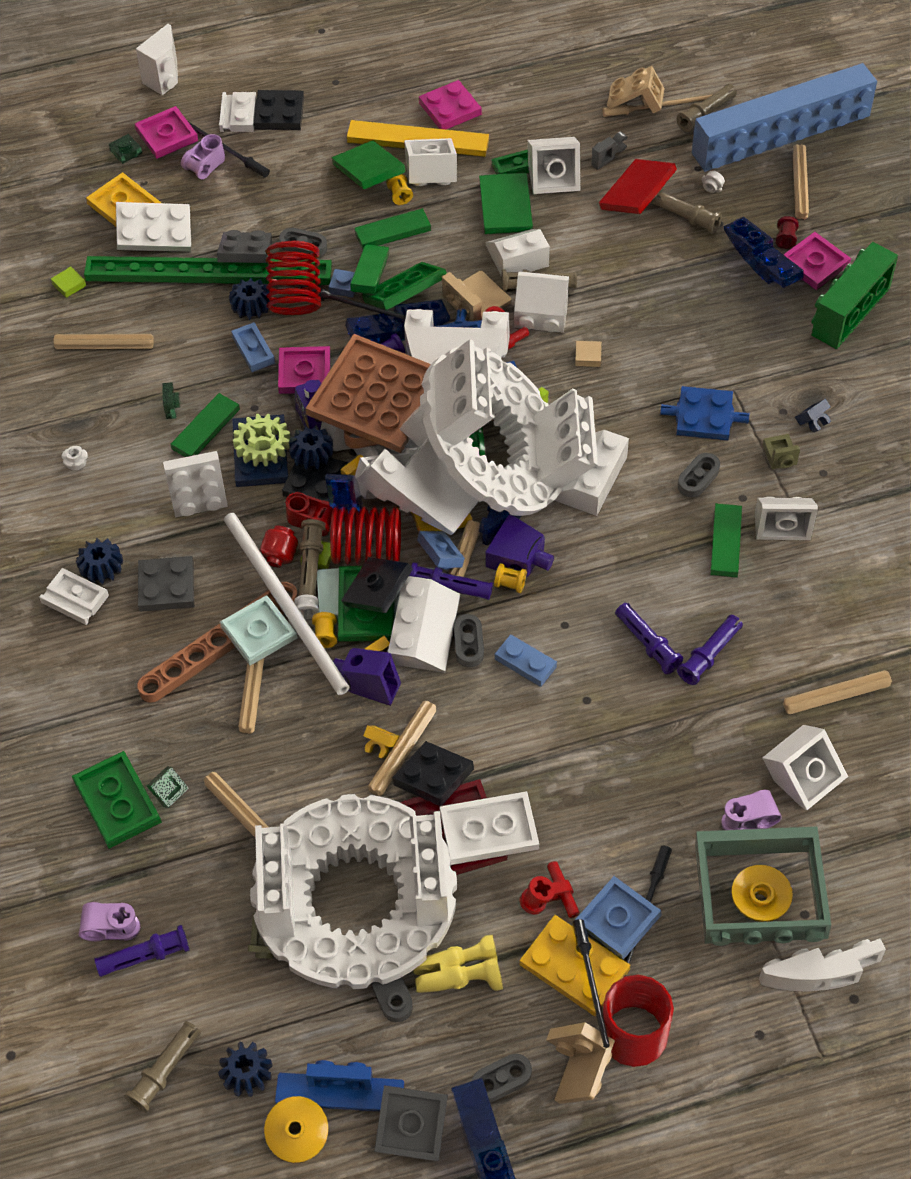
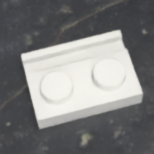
M226 92L222 93L219 122L220 132H224V129H230L231 132H254L256 92H233V95H226Z
M62 568L48 585L45 594H41L39 598L42 604L87 625L88 619L91 615H95L109 594L107 589Z

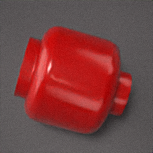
M274 526V529H269L265 532L260 552L270 566L281 568L282 564L292 563L298 547V539L294 536L295 532L284 526Z

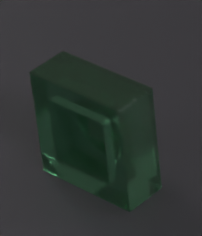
M129 134L109 143L110 151L122 164L142 154L141 146Z
M173 382L162 383L163 407L166 419H176V408H181L180 394L174 391Z
M169 766L163 769L147 785L148 789L165 808H169L189 789L175 770Z

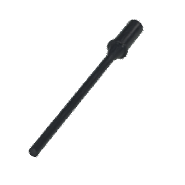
M189 122L192 128L200 135L204 137L206 135H209L205 131L201 130L200 128ZM222 143L223 149L242 160L246 168L252 169L264 178L269 175L270 170L255 161L253 157H245Z
M321 289L318 295L321 297V301L331 299L401 320L406 319V316L403 314L332 295L327 292V289Z
M665 845L660 847L653 870L650 871L651 885L646 896V900L650 903L656 886L661 879H664V872L672 849ZM635 947L625 957L624 961L630 964Z
M577 919L572 923L577 942L576 949L584 959L603 1047L608 1048L610 1044L589 957L592 946L588 939L584 920Z

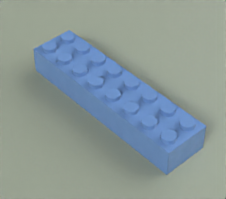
M864 63L696 118L692 155L704 172L859 119H864L870 116L877 80Z

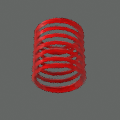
M283 241L274 243L265 250V253L268 255L265 260L269 264L265 269L270 273L266 276V280L270 282L266 286L267 290L270 291L266 295L270 300L266 306L270 311L282 315H303L315 312L321 307V297L318 296L321 292V289L318 287L321 283L318 278L320 275V270L318 269L320 261L317 259L320 256V251L317 246L304 241ZM282 247H297L313 251V253L285 251L272 254L270 250ZM270 259H276V260H280V261L274 262V261H271ZM300 266L309 268V269H305V270H301V271H300V270H279V271H275V270H272V269H271V268H274V267H289V268H290V267H300ZM300 275H301V276H307V277H309V278H305V279H301V280H299V279H281V280H275V279H272V278H271V277H274V276H300ZM275 285H306V286H309V287H305V288H301V289H298V288H283V289H275V288H272V286H275ZM276 294H306V295H309V296H285V297H279V298L272 297V295H276ZM305 301L312 303L292 308L272 306L276 303H300Z
M337 506L333 508L330 550L331 561L334 565H338L341 562L343 516L346 540L345 563L347 565L351 563L353 517L356 538L355 563L357 565L361 563L363 520L365 521L366 536L365 562L368 557H371L374 521L376 558L381 559L384 520L386 560H391L393 556V561L400 562L401 511L398 507H394L391 510L390 516L385 506L381 509L380 515L375 506L370 510V514L365 506L361 508L359 513L355 506L350 509L349 513L345 506L340 510Z
M639 974L625 976L613 983L605 995L602 1014L607 1035L615 1040L611 1050L612 1058L620 1064L632 1067L648 1065L658 1059L666 1048L674 1007L671 995L664 985L652 977ZM637 1007L645 1009L654 1015L660 1024V1028L651 1034L633 1035L619 1028L612 1019V1016L623 1008Z

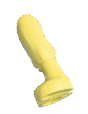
M493 935L484 936L478 944L464 950L461 947L455 946L428 955L427 959L413 970L414 974L420 975L415 979L416 991L418 993L437 992L453 988L460 989L465 987L470 980H485L492 990H503ZM484 960V962L476 965L462 966L466 962Z

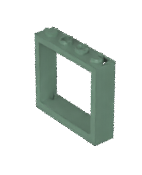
M818 827L696 831L695 850L705 944L713 943L717 946H725L729 943L744 942L748 945H754L761 941H775L783 944L789 943L792 940L819 942L829 938L831 919ZM807 852L816 920L713 923L707 856Z

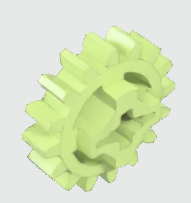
M256 414V419L254 420L246 417L247 423H239V430L233 432V444L237 456H243L245 463L253 460L254 466H257L259 462H263L264 466H268L269 460L277 463V456L285 457V450L290 449V431H287V424H280L279 417L271 420L270 414H267L265 418H261L259 414Z

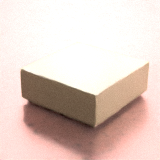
M576 341L575 366L601 367L602 342Z

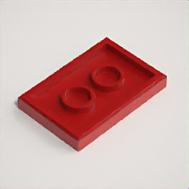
M635 159L600 200L599 206L601 210L641 214L676 172L675 163Z

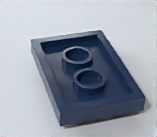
M284 414L270 415L271 420L279 417L280 424L285 423ZM246 417L232 419L233 432L239 430V423H247ZM234 449L236 487L285 483L288 478L287 450H285V457L277 456V463L269 460L268 466H264L263 462H259L257 466H254L253 460L245 463L243 456L238 457L236 449Z

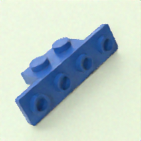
M320 1060L316 1061L315 1064L307 1063L306 1074L279 1073L275 1103L277 1104L289 1097L301 1096L313 1100L321 1108L380 1112L384 1085L404 1088V1081L400 1079L373 1078L371 1067H366L363 1063L350 1062L347 1066L335 1065L331 1061Z

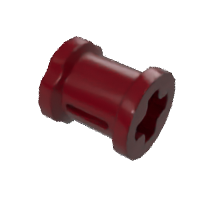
M784 216L778 219L777 229L779 231L775 240V244L778 247L791 249L796 246L797 237L795 234L799 228V222L796 218Z

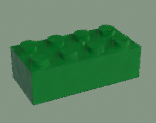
M873 241L866 249L862 248L854 263H849L845 267L842 276L839 279L833 280L828 292L818 297L815 303L817 310L811 321V324H813L811 336L838 349L890 289L898 255Z

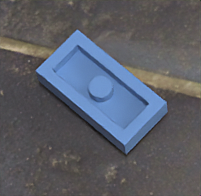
M255 322L231 331L232 338L251 372L275 364L274 356Z
M419 531L417 541L438 568L448 570L463 567L464 556L444 531Z
M511 634L495 653L496 661L542 687L557 667V661Z

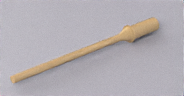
M712 95L664 101L662 106L704 101ZM625 103V105L616 106L612 109L608 107L603 108L602 113L603 117L628 115L635 110L649 109V107H646L644 104L633 106Z

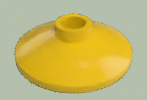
M753 865L743 869L734 879L731 891L733 902L740 913L758 922H770L782 917L788 911L793 897L792 887L786 876L779 870L767 865ZM761 894L765 896L766 900L760 901L755 896Z
M301 1096L289 1097L278 1102L269 1112L264 1126L265 1139L270 1150L278 1158L291 1163L305 1162L315 1157L324 1147L329 1132L328 1120L323 1109L313 1100ZM294 1122H298L301 1125V1131L296 1135L291 1134L289 1130L290 1125Z

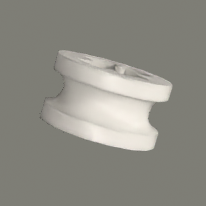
M306 594L295 598L294 603L304 619H312L313 615L319 613L318 598L316 596Z

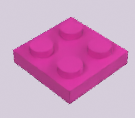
M459 80L419 96V104L439 129L447 130L482 115L481 106Z
M176 106L134 123L137 133L156 159L198 141L197 133Z
M813 232L782 255L780 263L815 290H818L843 271L851 263V258L818 233Z
M330 346L279 348V394L295 393L296 386L304 384L309 380H320L322 384L330 371Z

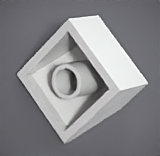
M167 24L136 48L142 84L161 95H164L178 83L177 57L171 25Z
M575 137L528 140V166L533 194L580 191V143Z
M451 138L404 140L409 184L425 186L427 183L449 185L451 182H457V153Z
M530 229L486 242V247L500 275L504 269L507 272H522L523 269L532 272L549 267L550 246L541 229Z
M518 272L514 328L527 327L532 330L564 333L569 277Z
M757 498L755 508L756 540H811L818 511L817 504L812 498Z
M802 725L762 757L774 782L804 810L811 808L848 777L825 729Z

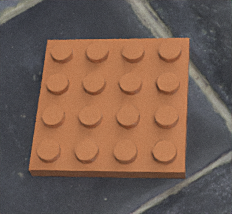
M353 334L307 405L306 415L402 453L410 438L399 428L420 406V396L424 394L422 381L431 364Z

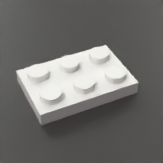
M116 202L117 250L191 252L189 204Z
M217 451L163 462L175 517L190 516L195 513L209 510L215 511L228 507Z
M527 791L440 806V815L451 865L539 850V840Z

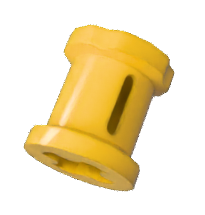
M400 174L386 180L387 188L392 191V200L395 204L404 205L412 200L413 192L407 186L406 175Z
M500 563L495 574L494 587L499 588L503 586L516 589V592L521 594L525 585L527 570L522 569L519 571L506 568L504 564Z
M319 612L312 617L315 635L324 648H331L337 644V636L334 634V625L337 623V618L330 612Z

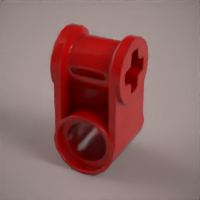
M300 492L292 493L286 498V518L290 525L302 528L301 523L303 520H319L326 524L325 530L322 531V536L328 535L332 510L335 505Z

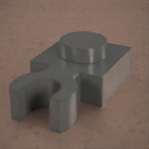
M618 132L613 138L609 136L602 142H598L592 148L591 165L599 170L615 159V153L622 152L627 148L623 141L628 136Z

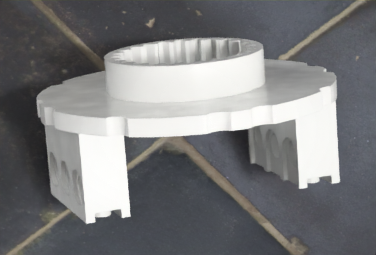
M470 339L460 347L451 349L446 354L440 356L427 369L422 381L424 394L420 396V406L425 413L422 419L430 443L439 460H442L447 465L448 473L476 500L487 502L491 509L498 512L506 510L515 516L536 513L553 502L564 486L598 465L592 397L583 398L577 395V390L571 389L548 405V403L542 400L540 391L518 368L510 362L505 363L502 361L500 356L492 353L489 348L482 350L475 347L474 341ZM492 419H494L495 426H500V434L506 436L504 443L510 447L507 449V453L511 455L507 458L510 464L504 468L501 464L496 466L494 461L488 463L486 456L479 455L478 447H473L471 445L473 440L469 438L472 433Z
M355 794L342 795L335 801L326 798L314 802L288 817L283 824H280V827L262 828L261 825L255 826L256 863L252 876L256 882L250 889L251 904L256 908V913L253 915L255 924L263 942L278 961L288 962L290 971L313 983L331 988H338L340 985L345 984L351 986L352 989H363L373 982H379L383 985L403 977L420 966L427 959V952L432 948H437L447 934L456 908V899L453 897V893L457 890L456 872L450 868L449 850L442 838L440 811L434 812L433 815L416 816L415 811L410 807L388 798L375 795L359 798ZM351 857H355L357 862H361L364 857H367L369 864L377 860L379 868L382 869L387 866V874L389 876L393 875L394 883L398 887V900L395 902L396 910L390 911V920H382L381 928L373 925L371 933L361 929L358 936H355L352 930H349L346 935H342L340 928L331 932L330 924L322 925L321 917L316 916L315 909L312 907L311 891L315 890L314 881L321 880L320 871L324 873L329 872V864L337 867L340 859L349 863Z

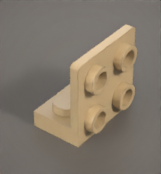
M652 66L646 69L639 68L631 76L618 78L612 83L607 106L609 109H612L641 95L644 105L649 107L652 113H656L662 108L665 88Z
M478 271L464 281L457 279L451 272L442 276L443 298L456 310L460 309L461 311V309H465L467 311V321L482 320L483 312L491 306L504 308L511 303V297L483 271Z
M586 1022L550 1029L546 1040L555 1045L559 1053L570 1056L555 1101L559 1104L593 1100L601 1089V1079L605 1067L611 1060V1050L615 1040L608 1037L610 1046L604 1048L600 1031Z

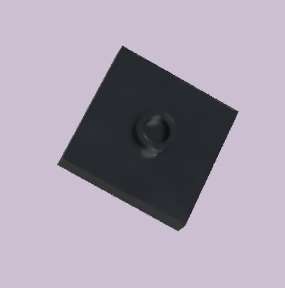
M368 557L341 601L346 607L386 613L413 568L409 563Z

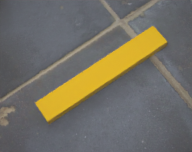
M351 120L347 133V143L365 144L373 140L380 146L405 148L404 140L451 138L457 154L486 157L489 143V134L355 120Z

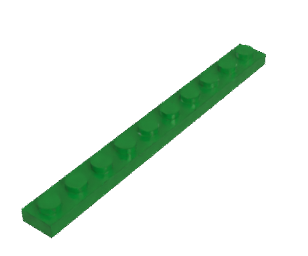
M87 256L84 271L85 281L239 284L240 280L247 282L252 278L254 282L261 279L263 284L270 283L266 280V276L270 274L265 269L269 265L268 263L218 262L217 258ZM270 259L271 261H274V262L280 261V260H276V259ZM319 260L320 265L318 269L320 270V275L318 278L321 282L319 285H330L332 260ZM300 266V267H290V268H289V267H274V268H271V269H272V270H275V271H279V270H300V271H301V270H305V269H309V268ZM300 275V276H274V277H271V278H272V279H275V280H281V279H299V280H301V279H305V278H309V277H307V276H301V275Z

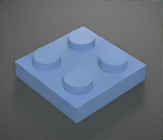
M613 876L575 920H584L587 933L623 960L662 916L659 908Z

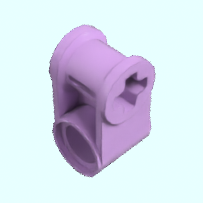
M215 134L203 137L199 143L184 154L181 160L182 168L193 171L201 180L207 178L215 168L225 161L221 138Z
M760 790L750 795L729 800L725 806V814L722 817L721 825L724 830L766 829L776 825L782 817L769 790Z
M90 902L82 906L79 937L84 940L126 941L136 937L140 931V922L135 916V911L127 903L102 904Z

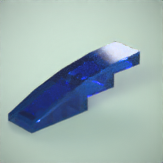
M326 474L325 481L330 507H338L339 510L342 507H346L348 513L352 507H356L359 513L363 503L357 478L354 475Z

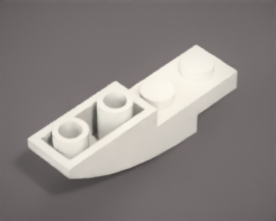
M869 939L862 940L856 943L852 949L844 952L841 949L834 950L828 953L825 958L819 948L810 951L807 948L795 952L791 958L782 961L778 958L767 962L761 970L759 981L763 986L789 991H821L844 987L859 982L863 972L862 968L880 962L886 949L881 939L872 942Z

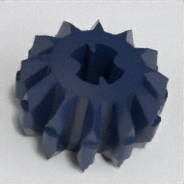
M252 278L247 282L240 280L239 285L234 284L232 291L229 292V302L233 313H237L240 318L247 316L249 320H251L252 316L260 318L261 313H268L266 304L270 300L266 295L270 291L267 290V285H263L261 279L254 282Z
M305 425L303 431L295 430L294 436L290 437L289 454L297 466L304 464L306 470L310 466H314L318 470L319 464L327 465L329 458H332L334 453L333 439L328 435L326 429L319 430L317 425L313 429H308Z
M96 538L95 543L92 544L86 541V548H79V557L76 558L80 575L83 578H88V581L92 583L99 580L102 585L107 578L114 581V574L121 573V565L123 564V556L120 554L117 544H111L108 538L103 542Z
M239 1041V1050L235 1051L228 1047L226 1052L229 1057L220 1058L219 1063L223 1068L219 1070L218 1074L220 1079L225 1080L223 1085L226 1090L234 1088V1094L238 1097L242 1094L243 1090H246L247 1095L252 1097L253 1088L256 1087L258 1090L263 1091L265 1089L263 1081L271 1080L272 1075L268 1070L273 1065L271 1059L266 1058V1049L257 1050V1045L254 1042L248 1048H245L243 1042ZM249 1066V1071L243 1073L242 1067Z

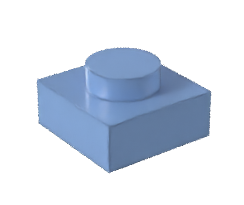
M335 269L329 285V293L354 297L355 292L350 291V284L355 272Z

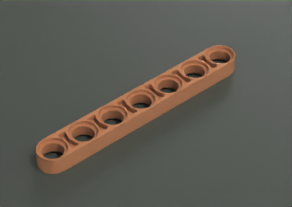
M281 582L285 590L293 594L291 599L294 602L295 598L298 597L295 585L290 582ZM269 590L248 604L250 605L267 595L281 614H284ZM220 624L142 676L137 683L141 699L149 703L160 700L234 649L235 645L220 627ZM221 636L227 639L226 643L222 646H214L212 644V640L216 637ZM194 652L204 654L203 659L198 662L191 661L189 657ZM174 667L182 670L181 674L177 677L166 675L167 671ZM149 683H155L159 686L153 693L143 691L144 687Z

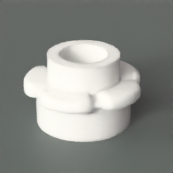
M709 171L706 176L702 177L703 187L707 192L719 193L722 191L725 180L720 173Z
M72 446L62 453L63 464L70 470H80L86 465L88 454L80 446Z

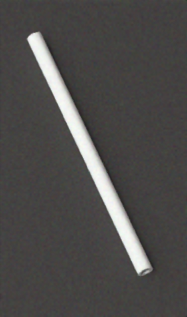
M227 514L224 517V522L336 693L338 695L345 694L349 690V685L236 514Z

